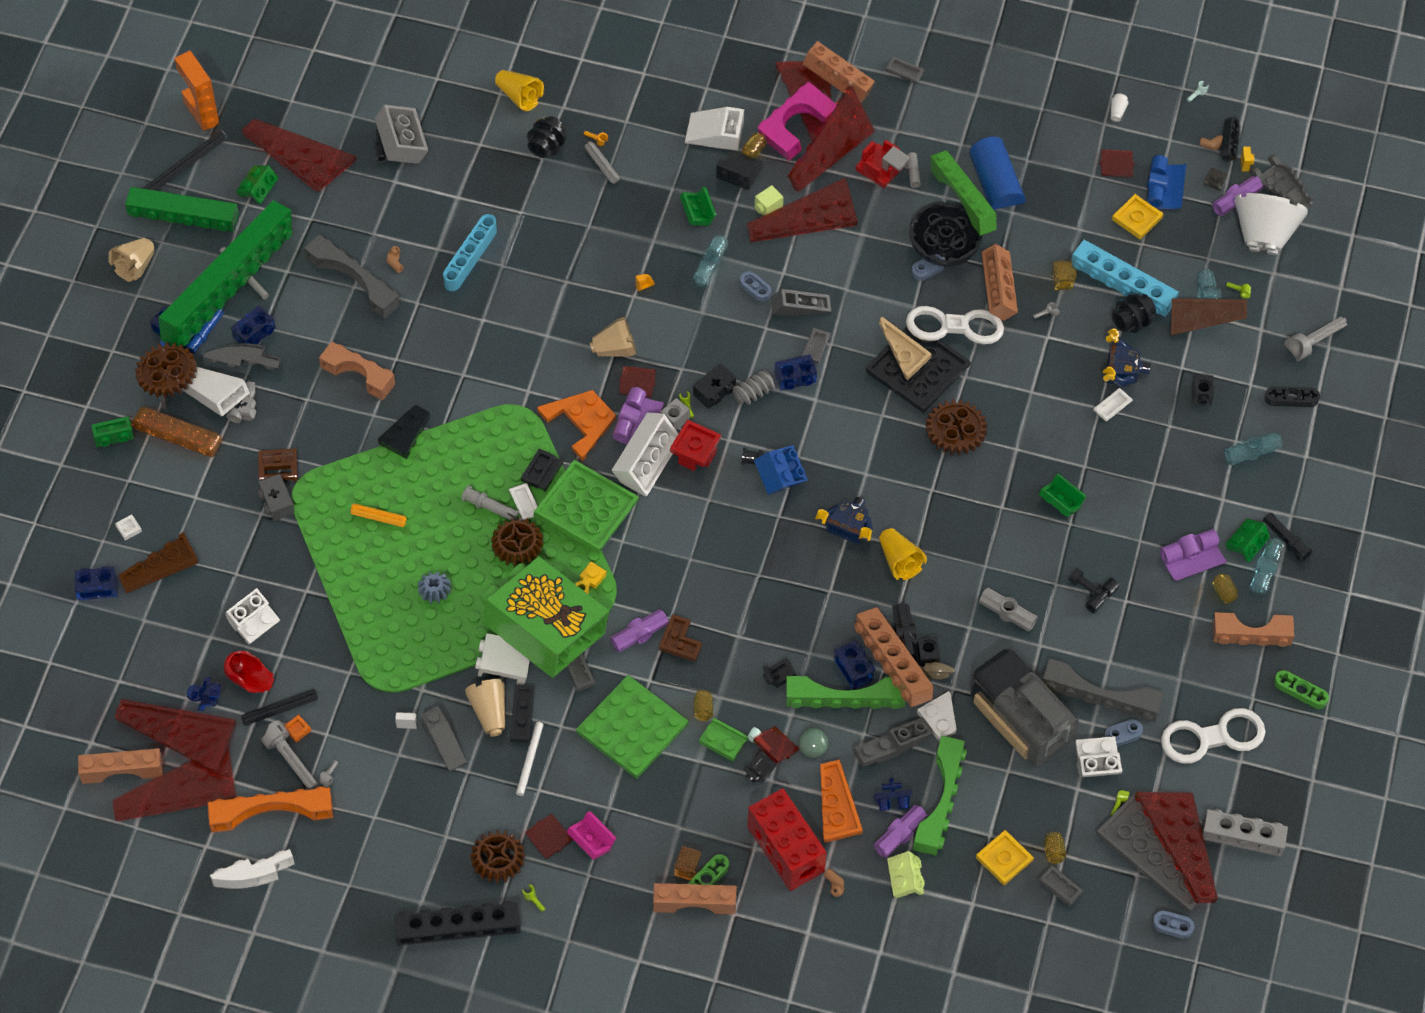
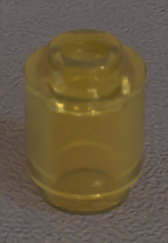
M752 133L743 145L742 154L752 158L758 157L767 144L765 137L760 133Z
M1222 573L1214 578L1212 585L1220 600L1227 604L1238 598V590L1228 574L1224 575Z
M698 691L693 698V716L702 722L708 721L713 717V697L709 691Z
M1058 832L1046 834L1044 840L1046 860L1052 864L1062 863L1066 859L1064 838Z

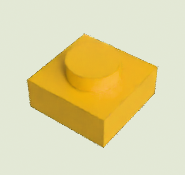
M1243 146L1240 157L1242 172H1249L1250 166L1254 164V154H1251L1250 147Z

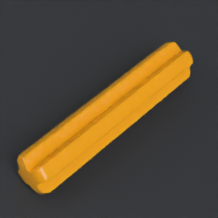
M355 503L352 504L350 510L352 515L404 527L407 521L406 516Z

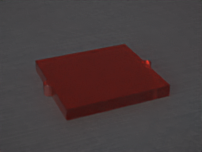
M1101 150V160L1099 163L1101 165V176L1133 177V167L1135 165V162H1133V151Z
M623 366L622 377L619 379L621 382L619 394L628 395L632 387H638L646 392V397L652 398L653 387L656 385L654 381L656 370Z
M776 726L763 731L761 735L753 739V742L776 764L789 759L791 755L799 751V748Z
M550 814L542 821H537L536 825L525 832L526 836L545 859H548L556 852H561L563 847L573 841L572 837L553 814Z

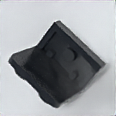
M732 150L725 161L719 160L717 163L716 178L750 190L763 166V162Z

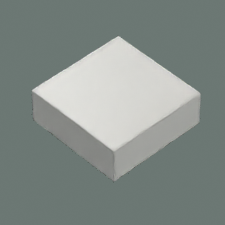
M132 514L115 523L116 528L125 541L142 532L141 527Z
M397 712V728L417 729L416 714Z

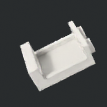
M486 633L485 640H481L478 651L482 652L481 658L477 657L475 669H479L477 676H482V673H489L517 679L516 685H524L530 660L500 636Z

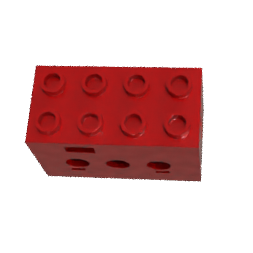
M783 788L748 807L747 828L789 891L825 872L827 852Z

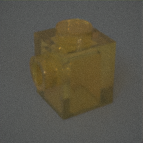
M1060 260L1053 262L1051 273L1054 289H1073L1077 275L1076 268L1072 266V261Z

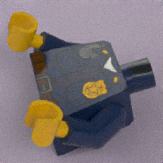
M1116 329L1109 330L1108 334L1110 335L1106 336V341H1113V344H1111L1108 367L1103 370V373L1106 374L1103 377L1104 381H1106V384H1115L1120 388L1136 383L1139 373H1150L1151 363L1140 362L1141 352L1126 344L1119 337V332Z
M855 497L853 503L844 500L840 505H835L826 511L818 510L815 519H821L822 524H825L827 521L826 532L860 545L862 537L867 538L868 541L871 539L873 526L871 518L868 516V510L863 508L865 504L864 499Z

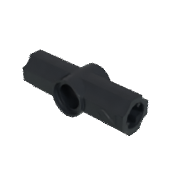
M898 603L892 608L895 622L894 632L914 660L919 657L916 644L917 635L915 623H912L909 604Z

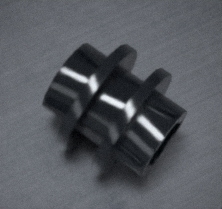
M544 116L543 119L536 120L533 128L527 133L529 141L527 147L530 152L539 158H549V156L556 155L560 150L559 146H562L566 141L564 124L552 116Z
M1131 293L1126 299L1116 302V308L1112 310V319L1116 327L1122 332L1137 333L1142 327L1149 326L1152 323V318L1156 316V307L1151 298L1146 294Z

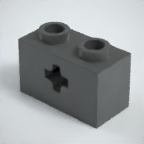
M280 474L258 481L260 487L257 490L259 498L265 501L266 504L263 506L266 515H271L273 522L294 514L292 500Z

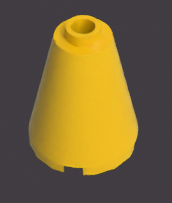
M502 70L496 74L495 84L519 109L530 111L538 105L537 100L539 97L542 98L544 93V84L539 78Z
M890 528L882 531L879 541L892 575L897 580L899 578L908 580L920 573L922 564L927 562L925 553L895 529Z

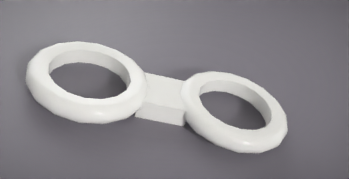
M919 306L912 309L906 318L908 330L913 336L925 341H936L943 338L947 333L964 334L975 343L985 345L999 341L1004 332L1002 321L989 313V311L982 309L972 310L965 315L946 314L945 316L942 311L934 307ZM923 314L932 315L940 321L942 327L936 332H924L917 328L914 319ZM974 318H984L995 325L996 332L990 336H981L974 333L968 323Z
M1234 708L1227 711L1220 718L1219 724L1201 728L1196 723L1187 720L1173 722L1163 731L1161 743L1164 752L1173 761L1189 764L1199 761L1206 754L1207 749L1225 744L1237 751L1255 749L1264 739L1265 726L1261 718L1253 711L1245 708ZM1235 717L1247 718L1254 723L1257 735L1249 742L1235 741L1227 732V723ZM1179 729L1190 730L1199 738L1200 748L1190 755L1180 754L1170 745V735Z

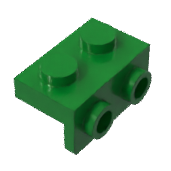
M254 165L240 183L236 193L240 197H253L258 204H261L278 180V177L269 165Z
M702 187L698 193L682 192L680 199L689 224L709 226L716 216V210L713 207L707 188Z
M129 416L91 425L96 447H106L110 444L127 442L134 439Z
M1056 474L1053 481L1039 492V495L1046 502L1050 503L1066 517L1080 510L1086 499V495L1060 474Z
M1246 519L1225 545L1227 550L1243 554L1245 561L1250 562L1268 541L1270 534L1265 523Z

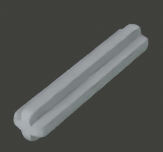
M591 141L585 145L586 151L610 183L616 184L620 177L596 145Z

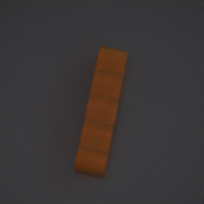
M140 407L131 422L132 427L140 432L209 457L215 456L223 441L222 437L215 432L146 407Z

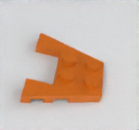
M593 390L537 407V412L547 423L564 413L585 437L573 444L572 450L582 461L587 457L588 452L595 447L598 439L605 434L616 420L614 412Z

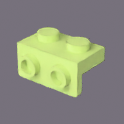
M908 851L887 858L894 897L899 898L914 892L919 895L924 894L923 887L925 883L920 872L921 861L919 857Z

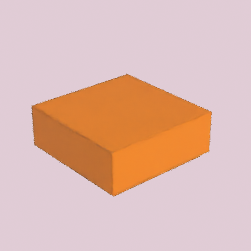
M299 714L284 725L289 732V736L295 742L311 732V727Z

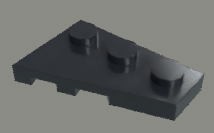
M414 405L378 438L379 445L407 459L410 455V449L416 444V438L422 433L430 418L429 412Z

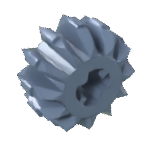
M438 570L435 574L429 571L428 576L422 575V580L418 582V594L422 596L423 601L429 600L430 604L436 601L439 604L440 599L446 600L447 595L451 592V584L446 575H440Z

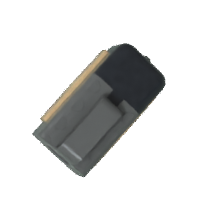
M1001 650L974 671L970 690L974 699V705L1024 759L1029 758L1038 767L1073 741L1079 720L1013 650Z

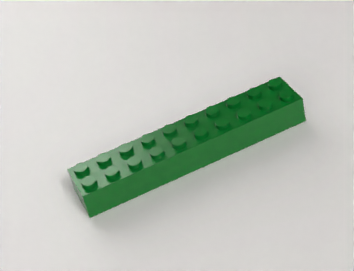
M273 200L158 317L161 341L168 342L170 346L176 343L177 348L180 345L186 346L190 339L201 331L202 326L209 322L214 314L221 310L230 298L235 296L237 290L244 286L252 275L258 272L260 266L268 262L270 256L275 251H278L281 245L286 240H289L293 234L291 210Z

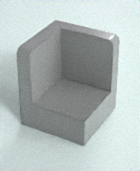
M893 146L882 158V168L887 172L890 166L898 171L903 167L908 169L911 157Z

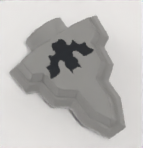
M246 382L250 394L226 413L230 421L241 423L242 420H254L257 413L254 409L256 401L253 399L256 394L255 382Z

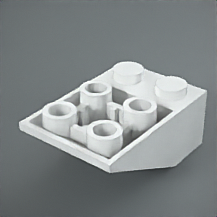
M723 107L691 113L685 143L738 151L744 123V109Z

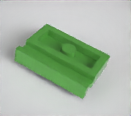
M713 718L711 724L708 725L700 737L699 743L733 762L745 742H747L748 736Z

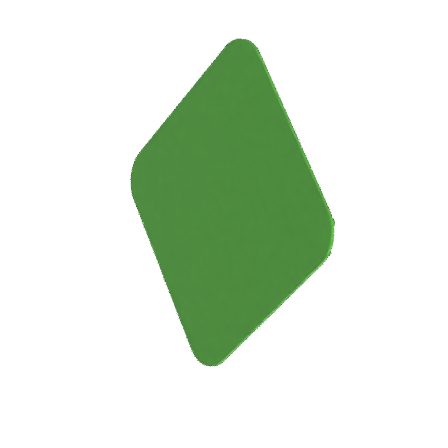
M514 404L495 406L422 431L416 438L415 446L410 449V455L407 459L383 446H379L312 469L304 474L295 484L291 494L295 511L294 516L356 668L362 679L371 687L383 692H403L476 666L477 657L481 658L482 652L478 651L480 641L485 640L486 633L497 635L482 623L485 610L482 598L491 586L496 584L501 588L507 583L508 577L514 569L513 563L507 566L505 561L500 562L499 557H495L491 547V538L494 530H497L498 524L503 525L504 520L508 523L511 521L485 508L478 509L476 505L468 501H461L464 490L469 485L475 491L486 493L488 498L518 511L509 489L525 484L521 482V476L538 449L559 458L542 420L530 409ZM563 465L546 492L540 488L537 489L528 485L537 506H539L565 472ZM355 503L406 516L407 521L404 527L352 515L350 511L351 506ZM519 513L518 516H517V515L515 516V517H517V520H516V521H518V518H519V517L521 518L520 513ZM537 517L528 519L529 524L534 522L543 535L541 555H537V558L541 557L574 584L582 581L579 575L590 562L607 571L606 577L596 589L593 587L589 588L588 595L610 612L616 600L617 587L602 550L598 554ZM438 570L440 575L445 574L450 581L451 592L447 595L446 600L440 599L439 604L436 601L430 604L429 600L423 601L422 596L418 594V582L422 580V575L428 576L429 571L435 574Z

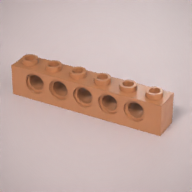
M876 607L856 614V623L854 624L856 633L862 636L866 647L871 649L875 660L879 661L882 665L884 673L890 676L894 687H897L901 692L903 700L907 701L911 707L932 700L933 685L880 610Z

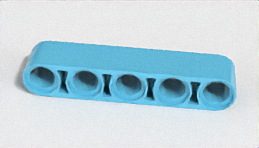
M485 214L479 219L444 270V287L448 291H456L460 288L497 233L495 216Z

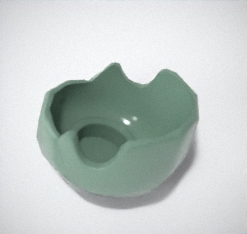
M807 729L799 737V750L809 758L821 757L828 749V738L820 729Z

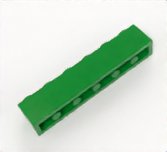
M135 187L130 188L125 203L127 215L133 217H144L151 220L175 222L187 226L194 225L221 231L234 232L239 216L236 203Z

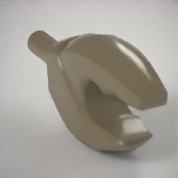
M932 662L925 663V666H919L924 671V674L931 679H946L949 674L954 673L953 667L943 663Z

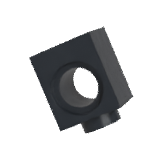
M1194 375L1192 381L1193 404H1211L1214 396L1213 375Z
M931 636L918 638L919 666H925V663H940L938 638Z

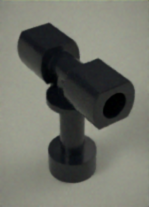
M1076 568L1068 581L1074 585L1079 583L1091 592V598L1086 603V609L1095 614L1103 606L1104 599L1106 597L1110 598L1118 590L1119 583L1113 578H1109L1103 586L1100 584L1095 586L1083 577L1084 572Z

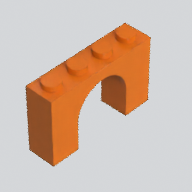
M188 51L174 58L176 69L189 87L181 91L182 98L202 130L205 131L219 124L212 83L193 53Z

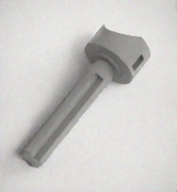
M1339 317L1308 336L1297 333L1285 340L1284 346L1290 350L1296 362L1312 353V345L1346 327L1347 320L1346 318Z
M279 720L270 723L265 735L260 737V740L267 749L276 747L308 790H312L318 783L287 743L288 730Z

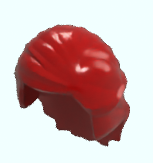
M236 651L229 654L225 659L224 673L234 684L251 693H264L272 688L274 682L273 673L263 665L259 658L250 652Z

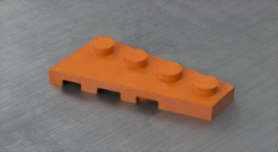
M840 759L820 764L823 842L827 843L862 834L863 829Z

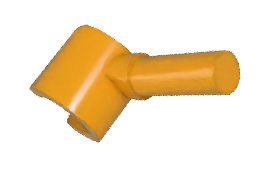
M588 131L584 132V135L597 140V145L603 146L605 141L608 140L606 133L595 135Z

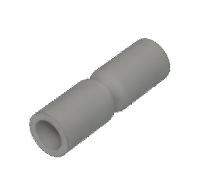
M911 152L907 154L911 157L910 167L908 168L910 186L918 188L921 186L917 154Z

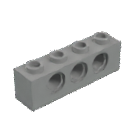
M1208 809L1201 839L1281 857L1285 849L1288 827L1278 822L1269 823L1259 818L1250 819L1240 814H1227L1221 810ZM1221 825H1226L1229 829H1224ZM1241 829H1246L1249 833H1243ZM1265 833L1269 838H1265L1261 834Z

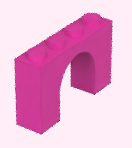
M810 82L801 86L792 97H789L780 108L775 109L772 115L763 120L757 127L759 136L788 161L802 150L800 140L785 128L787 121L792 116L799 113H809L818 118L827 127L840 116L838 105Z

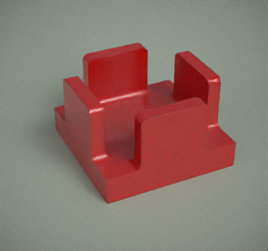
M887 140L883 142V146L872 141L862 151L861 161L856 165L855 170L882 188H885L900 171L892 166L888 168V172L882 168V158L893 146L897 149L899 148Z
M687 420L671 445L670 453L678 456V464L693 471L696 470L697 465L709 467L716 455L717 444L721 439V434Z

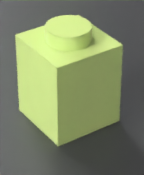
M771 185L755 196L754 207L759 214L768 218L783 208L784 197Z

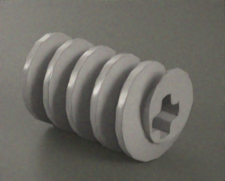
M763 369L757 375H753L751 378H747L745 382H741L739 386H734L733 393L740 404L743 405V402H745L747 405H750V398L754 402L757 401L756 394L762 398V391L768 394V387L771 390H775V385L769 372Z

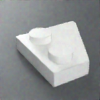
M949 691L917 710V714L920 718L924 719L939 743L941 736L951 737L956 734L957 729L951 693Z

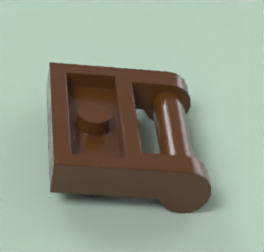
M297 449L258 451L259 481L278 474L281 475L283 480L298 481ZM291 469L289 473L265 474V471Z

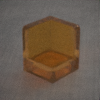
M682 846L674 867V875L692 880L696 875V867L701 857V852Z

